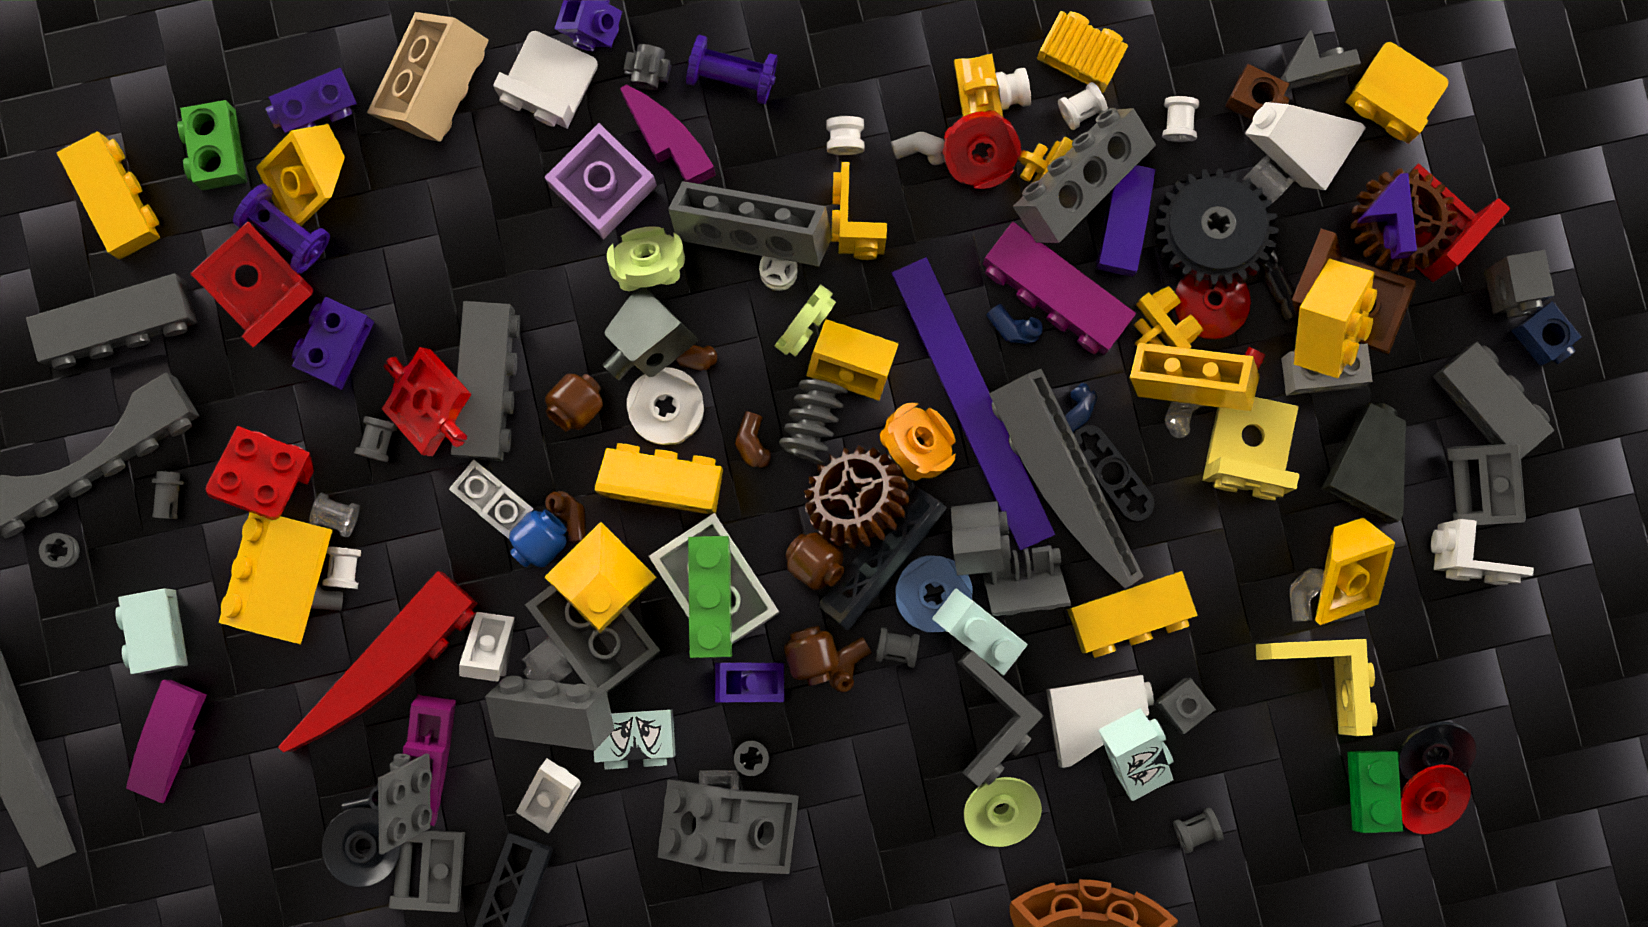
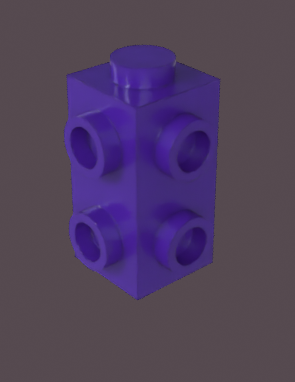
M337 68L269 96L268 98L272 105L266 107V111L275 129L282 126L284 133H289L291 130L316 126V121L328 116L331 122H335L352 115L350 107L357 105V102L342 69Z

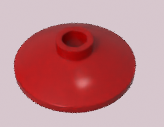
M1189 275L1185 280H1180L1175 294L1181 303L1174 308L1180 322L1190 314L1203 328L1198 337L1210 340L1225 338L1236 332L1244 324L1250 310V293L1246 283L1240 285L1233 278L1230 288L1225 289L1222 281H1217L1214 290L1209 289L1208 281L1203 279L1198 287L1194 286L1195 277ZM1210 293H1217L1221 298L1220 305L1214 306L1210 304L1208 295Z
M1450 765L1431 766L1414 775L1400 793L1403 825L1417 834H1433L1451 826L1464 813L1470 800L1471 788L1467 777L1458 768Z

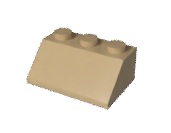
M415 12L367 113L420 138L441 142L443 136L451 128L452 117L460 101L464 99L468 92L469 81L475 69L484 58V50L489 40L456 18Z

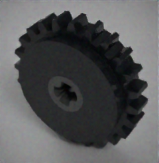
M1205 169L1202 170L1199 180L1192 174H1189L1185 181L1186 186L1177 181L1173 187L1174 194L1167 192L1163 199L1166 205H1160L1156 215L1161 219H1156L1154 229L1161 231V233L1157 234L1155 243L1158 245L1165 244V247L1161 250L1160 257L1172 258L1168 267L1170 270H1174L1177 267L1183 270L1180 279L1185 280L1189 275L1194 276V286L1196 287L1201 284L1202 279L1208 281L1209 289L1214 290L1217 281H1222L1225 289H1229L1233 278L1240 285L1244 284L1247 279L1246 272L1255 277L1260 270L1258 264L1265 266L1270 258L1267 253H1272L1276 246V243L1271 239L1276 238L1278 228L1271 227V225L1275 223L1277 214H1267L1272 201H1261L1259 199L1263 189L1258 188L1252 191L1249 188L1252 179L1247 178L1243 183L1238 182V172L1234 171L1230 178H1224L1223 170L1218 169L1215 177H1210ZM1210 225L1213 226V230L1209 229ZM1222 228V233H1220L1217 229Z

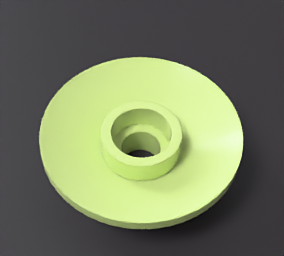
M1011 777L996 778L990 785L986 783L980 785L970 795L964 808V821L971 836L982 844L994 847L1013 845L1028 837L1038 825L1042 812L1041 801L1035 789L1027 782ZM1005 803L1002 807H996L999 804Z

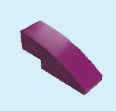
M629 85L620 88L628 108L658 163L672 156L685 182L700 184L716 175L714 166L701 145L688 129L667 109Z
M162 680L136 748L126 789L157 802H165L195 733V730L192 728L207 696L206 694L173 680Z
M417 695L411 704L408 737L403 747V754L410 755V761L426 753L430 754V771L432 774L430 784L432 819L430 825L435 826L445 780L456 700Z

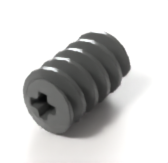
M801 380L799 387L806 394L796 395L794 402L802 409L790 410L789 416L797 423L785 425V432L792 438H781L779 445L793 456L809 462L824 464L823 461L815 456V453L828 452L829 448L820 442L821 437H833L834 433L827 429L825 424L838 423L839 419L830 413V409L843 408L844 404L838 401L835 395L847 394L848 390L824 380Z

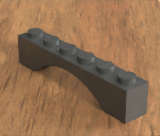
M165 372L132 392L126 410L114 430L96 449L81 460L60 470L41 475L18 477L0 475V537L9 538L18 534L25 528L24 523L35 516L41 518L51 514L58 509L59 505L57 503L69 495L73 498L87 492L92 488V481L102 475L109 477L120 472L126 466L124 462L133 456H145L159 447L157 442L168 435L172 437L178 436L192 427L191 421L198 418L199 414L178 379Z

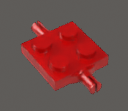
M419 347L411 362L405 367L396 357L387 359L386 362L388 364L384 363V369L395 379L391 395L382 408L386 415L421 455L433 456L445 436L454 447L462 446L465 443L463 440H467V435L461 431L455 421L471 396L467 388L431 349Z

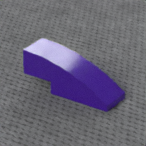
M1136 165L1111 190L1096 269L1133 277L1136 274L1148 219L1155 169Z

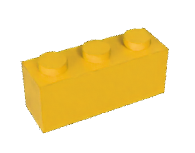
M97 131L56 152L108 253L118 259H122L160 239L155 229L159 225V221L148 204L143 206L138 196L142 192V188L131 171L126 173L121 163L125 159V155L114 138L109 140Z
M1138 343L1130 379L1138 397L1252 411L1259 373L1253 356Z
M1182 571L1067 609L1081 652L1088 653L1092 651L1094 658L1116 651L1114 643L1129 639L1131 646L1153 639L1151 631L1162 627L1166 628L1167 633L1189 627L1188 619L1198 616Z

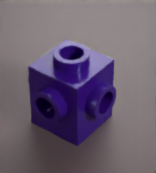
M563 0L554 29L574 39L573 45L583 50L594 51L595 47H612L613 40L618 34V24L623 11L610 5V0Z

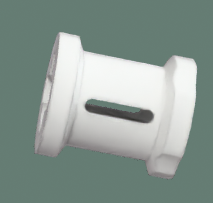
M1094 82L1087 84L1086 90L1069 99L1063 97L1058 100L1061 114L1073 130L1080 127V122L1097 113L1101 114L1108 109L1104 96Z
M1187 96L1166 98L1164 106L1168 108L1167 129L1163 130L1162 138L1173 142L1196 140L1197 132L1193 130L1195 109L1199 107V100Z
M328 547L327 554L330 555L327 578L323 579L322 586L358 589L355 573L357 558L361 556V550Z

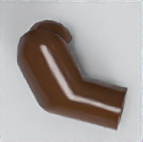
M564 491L550 493L545 500L547 510L567 523V543H580L586 537L584 506Z
M863 637L837 651L840 664L835 670L829 672L831 677L829 682L838 692H847L853 687L855 663L872 653Z

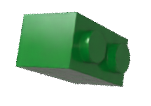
M1388 750L1347 752L1352 830L1361 833L1403 832L1398 752Z

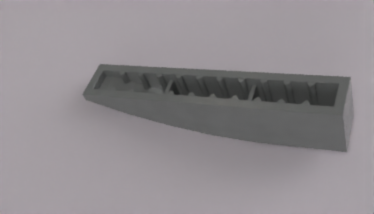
M1042 369L1028 373L989 393L992 399L993 412L1004 423L1010 435L1009 444L1011 449L1017 456H1020L1040 492L1067 529L1089 554L1124 588L1133 585L1144 576Z
M0 649V797L34 863L39 868L74 854L76 850Z

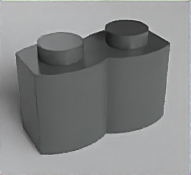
M998 501L951 506L953 552L957 576L1003 571L1004 559L1011 558L1009 536L1006 535L1009 534L1007 512H999Z

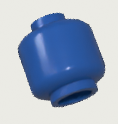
M544 510L542 513L530 511L509 533V540L514 547L510 553L525 567H528L530 564L537 567H546L565 548L567 541L564 534L567 528L548 510Z

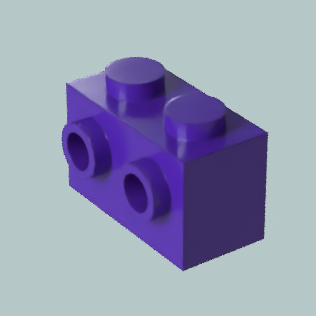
M325 297L322 304L318 303L309 317L311 327L305 339H299L294 347L292 367L342 390L375 321L361 312Z

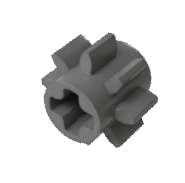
M640 44L637 46L636 54L627 52L623 70H625L626 75L631 76L630 84L641 89L657 90L659 81L668 83L672 65H670V60L664 59L665 51L656 46Z

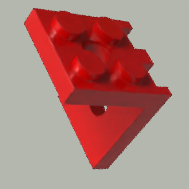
M1419 163L1413 168L1418 169L1420 181L1430 174ZM1433 176L1431 186L1436 188L1442 183ZM1445 187L1440 195L1443 199L1446 197L1454 198V202L1446 208L1447 211L1458 212V217L1448 222L1457 227V232L1452 236H1447L1452 244L1445 250L1440 249L1442 255L1435 261L1430 259V265L1425 269L1419 268L1417 264L1415 267L1432 282L1457 267L1510 210L1501 199H1496L1475 214ZM1418 200L1419 208L1425 210L1430 215L1426 206ZM1378 226L1381 234L1383 235L1384 227ZM1431 233L1415 234L1417 248L1423 247L1427 243Z
M249 221L190 273L245 330L242 337L252 347H255L311 296L313 288L299 273L290 267V264ZM242 265L253 266L258 272L257 283L250 287L240 285L235 277L238 267Z

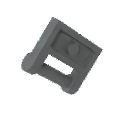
M1520 443L1447 448L1448 460L1452 461L1457 510V512L1453 513V521L1458 519L1477 521L1476 525L1522 523L1526 521ZM1479 459L1483 511H1472L1468 460Z
M426 830L401 844L400 856L395 868L394 895L389 897V908L459 912L465 832ZM413 842L423 843L419 897L409 896Z

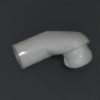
M916 132L891 141L897 160L919 152L928 155V160L932 165H940L945 162L943 155L945 141L942 138L926 132Z

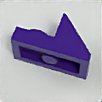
M1408 173L1400 174L1390 182L1357 221L1358 224L1387 221L1388 225H1385L1383 230V239L1386 249L1391 250V259L1408 258L1417 251Z
M715 663V702H784V663Z

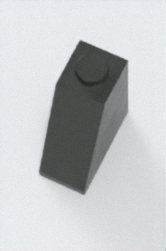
M1376 402L1375 405L1370 403L1361 408L1322 489L1392 524L1399 522L1403 516L1406 421L1397 417V410L1391 406Z

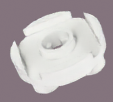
M665 367L654 377H648L644 374L635 381L628 394L627 410L629 420L637 433L651 443L658 445L680 444L692 436L702 422L704 415L703 395L695 381L681 370ZM667 396L672 397V405L676 407L673 414L667 413L665 417L659 416L660 409L655 406L657 400L664 401Z

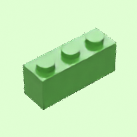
M729 536L688 537L690 658L732 657Z

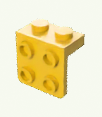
M1387 42L1382 46L1345 103L1353 107L1362 117L1371 119L1385 128L1394 138L1409 144L1421 133L1429 121L1426 118L1446 90L1448 79L1396 44Z
M842 162L841 172L833 173V204L840 205V210H832L831 242H839V253L854 254L855 259L873 260L877 258V254L884 255L887 223L848 222L849 162Z

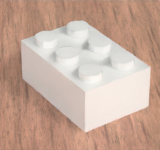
M715 513L649 555V558L688 617V537L729 536ZM730 538L732 644H734L780 612Z

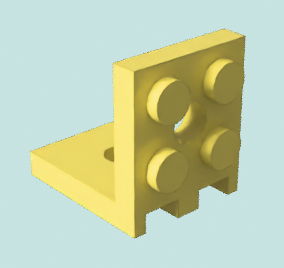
M1255 397L1252 411L1217 407L1202 481L1215 482L1214 488L1224 491L1237 492L1238 489L1253 490L1252 496L1266 500H1276V497H1283L1284 494L1296 490L1299 474L1286 471L1298 406ZM1246 426H1255L1260 430L1262 440L1258 446L1251 447L1244 443L1242 431Z
M1366 639L1256 645V660L1334 657L1338 732L1341 735L1352 736L1373 735L1372 727L1377 725L1378 717L1375 703L1370 702V687L1374 686L1375 672L1373 664L1368 663Z

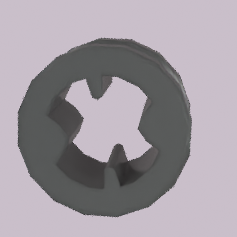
M62 533L47 535L39 546L40 558L50 567H70L77 561L80 553L79 544L75 538ZM63 540L65 544L62 547L68 548L67 555L59 556L56 561L54 557L57 554L51 553L52 546L60 545Z
M757 741L742 743L734 754V764L737 770L747 776H756L762 773L769 762V753L766 747ZM749 747L757 748L759 751L756 754L761 753L763 756L762 763H756L752 770L744 767L746 762L741 763L740 761L741 753H748Z

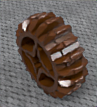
M1402 168L1396 169L1393 177L1388 172H1383L1379 175V182L1375 180L1369 181L1366 184L1368 192L1361 191L1356 197L1362 205L1353 207L1351 213L1361 218L1390 182L1398 175L1405 173ZM1413 169L1408 175L1415 234L1431 233L1423 247L1417 248V251L1408 258L1391 259V250L1386 249L1383 235L1378 226L1384 227L1388 225L1387 221L1358 224V220L1351 224V229L1362 230V234L1355 238V243L1362 244L1366 242L1369 246L1364 250L1363 255L1369 257L1375 252L1378 255L1375 265L1378 267L1389 260L1390 272H1396L1400 268L1401 263L1406 273L1414 271L1416 264L1421 269L1427 268L1430 265V259L1435 261L1442 255L1440 249L1445 250L1452 244L1447 236H1452L1457 232V227L1448 222L1456 219L1458 212L1447 211L1446 208L1454 202V198L1446 197L1443 199L1440 193L1444 191L1445 185L1440 184L1433 188L1431 186L1433 175L1428 174L1420 181L1418 169ZM1418 200L1426 206L1430 215L1420 210Z
M858 445L854 454H851L849 449L843 447L842 456L839 458L829 454L830 463L827 466L817 464V470L820 475L809 476V483L813 488L804 491L805 497L808 500V503L805 504V510L810 516V523L815 529L819 530L820 535L824 539H831L839 547L846 542L850 548L855 550L860 540L865 546L870 547L871 538L874 536L884 541L885 535L883 531L886 528L896 530L897 525L894 522V518H905V511L901 506L909 504V497L905 492L908 490V483L903 477V471L899 465L894 463L889 455L886 453L881 455L879 450L874 447L866 452L864 447ZM869 475L875 476L880 479L873 480L872 477L868 479H861L859 478V476ZM833 515H853L855 519H840Z

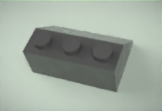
M552 585L525 604L583 682L589 687L604 688L609 692L660 654L659 648L628 608L599 633Z

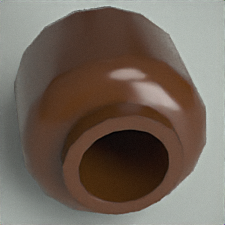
M572 373L566 374L545 397L548 407L545 410L547 416L565 431H568L570 428L574 430L583 429L603 407L602 398L599 394L601 390L600 385L587 374H584L582 377Z
M820 533L801 534L792 541L787 549L785 557L788 560V572L812 590H819L827 585L834 586L844 573V567L841 566L843 551L828 539H824Z
M818 625L789 634L791 640L785 644L784 652L793 678L796 680L807 679L809 686L830 680L829 672L835 670L840 664L831 633L824 630L820 631Z

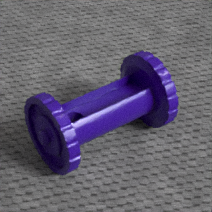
M698 35L692 53L689 56L686 83L695 86L700 76L757 90V103L765 105L771 87L775 83L776 77L774 75L778 56L769 53L764 64L707 49V37Z
M260 184L251 190L241 201L234 213L233 223L239 228L248 221L251 224L253 223L294 255L290 267L295 272L302 273L311 267L324 252L330 235L323 228H319L310 234L271 204L272 189L266 184ZM265 209L270 213V219L267 222H263L260 218Z

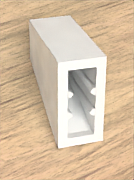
M1265 102L1263 107L1255 113L1253 122L1245 134L1301 187L1326 190L1366 127L1360 122L1289 104Z
M1143 675L1046 689L1058 766L1062 768L1071 767L1104 745L1099 733V729L1139 708H1141L1145 716L1149 715L1148 706L1154 704L1150 682H1144Z

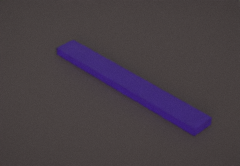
M927 257L892 272L893 280L995 500L998 501V507L1001 512H1007L1008 528L1018 550L1021 551L1054 536L1055 533L1019 456L1011 449L1007 429L993 412L992 399Z

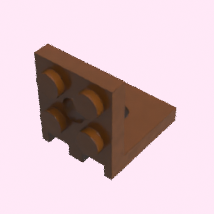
M1321 229L1292 298L1297 317L1299 318L1301 304L1328 259L1373 271L1372 288L1377 290L1376 308L1368 314V317L1373 318V325L1367 340H1360L1359 344L1368 343L1369 349L1389 355L1416 288V280L1342 257L1336 233Z

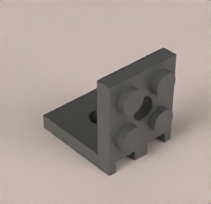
M972 650L967 651L957 663L1014 715L962 772L972 783L979 787L983 782L990 785L1005 768L1000 763L1009 753L1016 756L1025 748L1031 740L1027 733L1043 715Z
M668 779L661 834L659 837L658 858L717 871L789 874L799 796L783 793L731 790ZM696 817V828L693 831L692 821ZM763 824L764 833L760 841H758L757 832L760 825Z

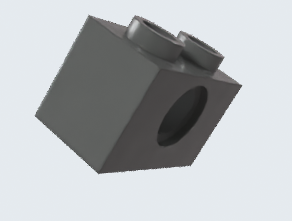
M1545 250L1506 256L1484 270L1493 315L1506 313L1508 319L1531 314L1533 310L1543 308L1542 302L1555 296Z

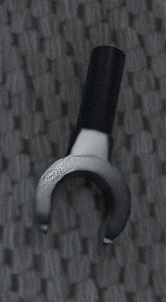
M378 787L373 788L369 796L343 802V811L358 807H371L374 810H379Z

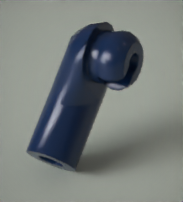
M1002 304L997 305L986 314L1003 339L1009 343L1030 344L1037 341L1043 332V325L1037 318L1030 317L1029 320H1013Z
M1081 383L1070 393L1071 398L1076 401L1077 405L1065 415V418L1073 433L1089 420L1098 399L1095 390L1091 391L1086 383Z

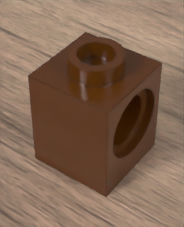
M1247 64L1225 107L1253 120L1255 113L1264 104H1259L1253 99L1252 91L1261 90L1265 92L1270 103L1288 104L1290 98L1284 96L1290 83Z

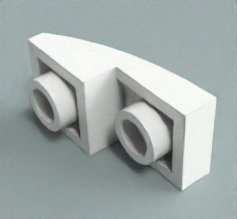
M476 460L469 464L449 488L450 491L473 508L508 539L510 531L528 512L533 510L529 504Z

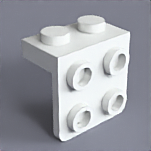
M532 31L528 34L509 75L507 76L499 72L493 87L500 97L499 101L504 105L520 111L521 108L534 113V118L546 125L554 127L555 124H558L568 129L597 70L598 64L594 57L538 31Z
M1458 519L1438 524V530L1433 531L1431 551L1435 553L1434 570L1446 571V578L1469 581L1470 578L1482 579V576H1485L1484 583L1508 585V583L1520 584L1521 578L1533 576L1534 568L1473 560L1477 521Z

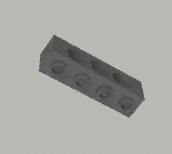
M1110 108L1102 112L1096 118L1097 123L1088 132L1079 135L1073 140V147L1064 156L1055 159L1048 165V172L1039 181L1031 183L1023 190V197L1013 205V208L1036 243H1060L1156 146L1134 108Z
M682 181L668 209L675 234L684 242L809 265H820L832 239L826 206Z

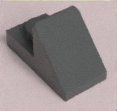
M1310 30L1301 42L1281 80L1290 83L1287 88L1289 90L1352 74L1361 64L1357 49L1344 52L1342 47L1334 48L1323 52L1320 58L1313 33Z

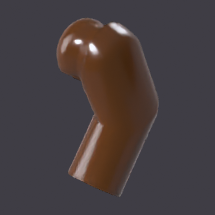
M693 345L680 355L676 361L682 367L704 371L716 364L718 355L712 346L707 345L703 348Z
M745 411L736 437V447L746 464L751 467L765 468L770 463L771 453L768 449L763 448L757 438L763 417Z

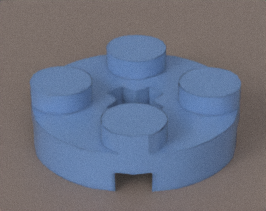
M923 556L912 561L902 571L895 587L896 605L901 616L912 627L926 633L944 632L946 630L932 619L955 588L972 600V583L968 574L957 576L954 560L942 556ZM931 583L933 587L940 585L943 587L944 592L940 595L942 599L941 604L936 605L934 601L927 603L923 597L927 594L926 585Z

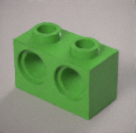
M226 100L180 108L182 121H178L177 127L180 140L187 147L188 158L183 160L187 179L189 181L192 180L201 190L247 183L236 110ZM205 122H215L211 133L200 135V129ZM214 157H220L221 163L219 168L214 172H207L206 165L208 161Z

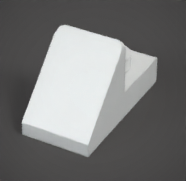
M476 612L459 664V676L498 682L500 676L506 675L515 617Z
M546 759L537 771L516 812L549 833L580 787L581 782L565 768Z

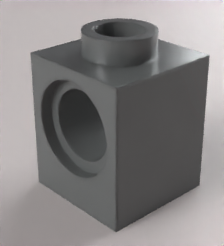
M1183 678L1154 701V704L1176 732L1182 734L1187 733L1216 710L1191 678Z

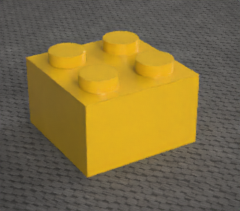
M1328 259L1299 308L1294 365L1334 378H1339L1346 364L1353 365L1359 350V341L1367 340L1373 325V318L1368 317L1377 297V290L1372 288L1373 271Z

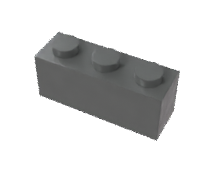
M1476 342L1466 347L1432 377L1491 445L1520 443L1522 459L1554 431L1548 423L1550 418L1539 405H1532L1524 396V388L1521 383L1512 375H1506L1497 365L1499 360L1495 353L1487 346H1481Z
M506 676L485 696L495 737L595 751L615 730L607 691L604 688L589 687L586 684L572 685L555 683L553 680L539 681L523 679L520 676Z

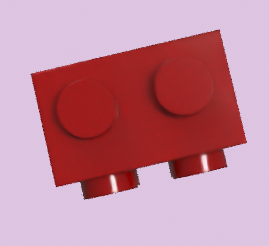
M237 426L206 485L207 495L264 518L276 520L281 516L297 482L308 484L314 472L310 452L296 445H288L269 438L263 433Z

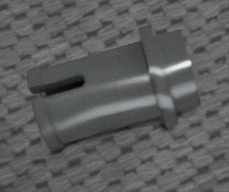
M157 471L156 479H152V483H156L153 518L178 519L179 486L184 485V481H180L181 473Z

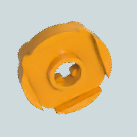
M906 403L888 417L885 428L880 432V441L888 449L896 463L903 468L904 474L909 479L917 481L922 477H936L950 467L955 460L956 453L952 455L951 447L955 443L953 431L947 421L937 411L930 407L924 411L921 408H916L918 403ZM921 437L925 443L921 445L916 438Z

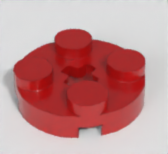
M993 110L974 112L960 118L953 126L947 129L944 135L943 155L949 172L957 181L973 185L974 188L987 189L1003 183L1014 172L1013 167L1017 163L1018 157L1020 159L1021 143L1014 127L1008 120ZM983 142L984 144L992 145V147L987 149L988 156L985 158H981L979 154L972 155V151L976 149L977 144Z

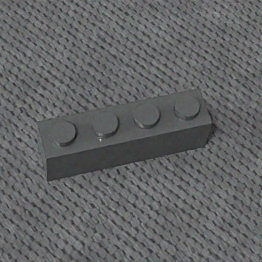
M175 273L26 318L37 361L53 367V370L75 366L77 359L90 356L91 359L107 357L114 353L113 348L127 345L128 348L146 345L151 342L150 337L164 334L165 337L177 336L187 332V326L197 324L186 280Z
M463 302L457 379L467 388L471 396L455 421L461 431L467 435V440H463L465 443L462 446L454 447L452 445L451 455L456 458L503 461L504 452L510 451L511 429H506L507 414L513 413L514 391H509L510 376H515L517 371V353H512L513 338H518L520 333V315H515V310L510 304Z

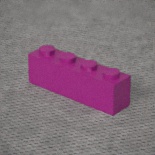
M1013 221L983 261L982 265L987 268L985 271L987 276L999 285L1003 286L1007 283L1017 290L1016 297L1028 307L1033 309L1036 305L1049 314L1046 318L1053 326L1064 332L1068 328L1079 337L1077 342L1092 354L1100 352L1102 355H1105L1136 315L1134 311L1044 244L1036 243L1032 235Z

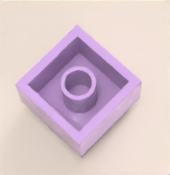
M600 123L545 176L549 187L603 239L657 187L654 176Z

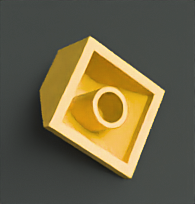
M329 124L291 130L262 160L256 169L263 183L272 189V201L275 207L302 226L332 197L345 156Z
M1365 518L1334 527L1326 558L1315 620L1320 625L1379 604L1395 542Z
M602 522L545 576V579L599 633L657 578Z

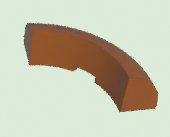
M1079 879L1078 883L1055 886V883H1049L1022 894L1010 903V916L1014 927H1176L1178 924V920L1172 914L1148 897L1138 892L1133 895L1126 891L1112 888L1111 883L1097 880Z

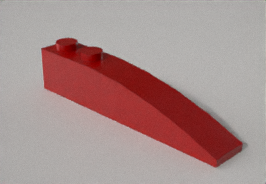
M437 571L278 748L283 753L293 752L331 733L368 710L403 683L429 657L433 660L437 659L450 644L446 638L456 628L459 631L463 630L475 617L476 614L472 610L478 603L445 573Z

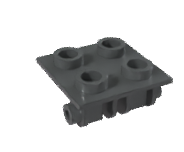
M1051 545L1032 548L1031 561L1028 548L1023 549L1024 562H1018L1017 551L1012 550V563H1010V558L1004 559L1003 571L982 573L992 616L1014 615L1020 612L1052 610L1057 607L1071 606L1059 565L1061 563L1059 548L1052 549Z
M426 753L413 761H410V755L397 754L394 756V761L390 763L391 772L378 778L379 854L383 855L430 829L432 810L430 808V784L432 780L430 754Z

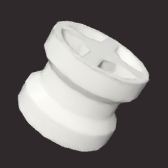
M1025 68L1016 69L1014 73L1007 75L1003 72H996L1002 110L1009 109L1013 104H1020L1023 107L1031 105L1030 84Z
M839 116L829 118L826 121L827 130L830 132V140L827 142L828 153L853 155L864 152V141L860 139V132L864 129V119L853 116Z
M763 256L759 265L762 282L772 290H786L796 281L798 266L797 262Z

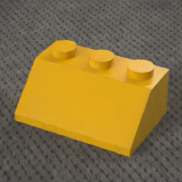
M617 443L616 449L606 448L595 485V491L600 496L710 515L715 513L716 515L723 474L722 467L715 466L716 459L693 456L692 462L678 460V453L655 449L654 456L639 453L640 447Z
M249 512L248 519L243 525V537L238 555L232 564V576L227 594L221 603L219 623L301 644L332 530L281 516L276 520H270Z

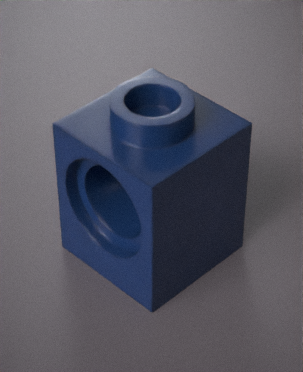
M1553 301L1544 305L1543 308L1537 309L1511 330L1540 366L1551 361L1558 365L1576 351L1572 345L1582 337ZM1544 328H1548L1554 333L1555 344L1553 346L1543 340L1542 331Z

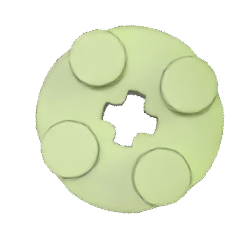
M642 227L628 231L621 236L622 242L615 249L613 243L608 248L607 262L611 276L619 282L620 288L625 291H634L640 287H650L658 284L669 285L675 283L680 278L679 270L685 263V253L681 238L674 232V237L666 235L664 228Z
M820 284L789 325L786 332L777 341L775 347L785 355L790 352L796 357L813 333L808 327L812 322L819 326L836 303L830 298L833 293Z

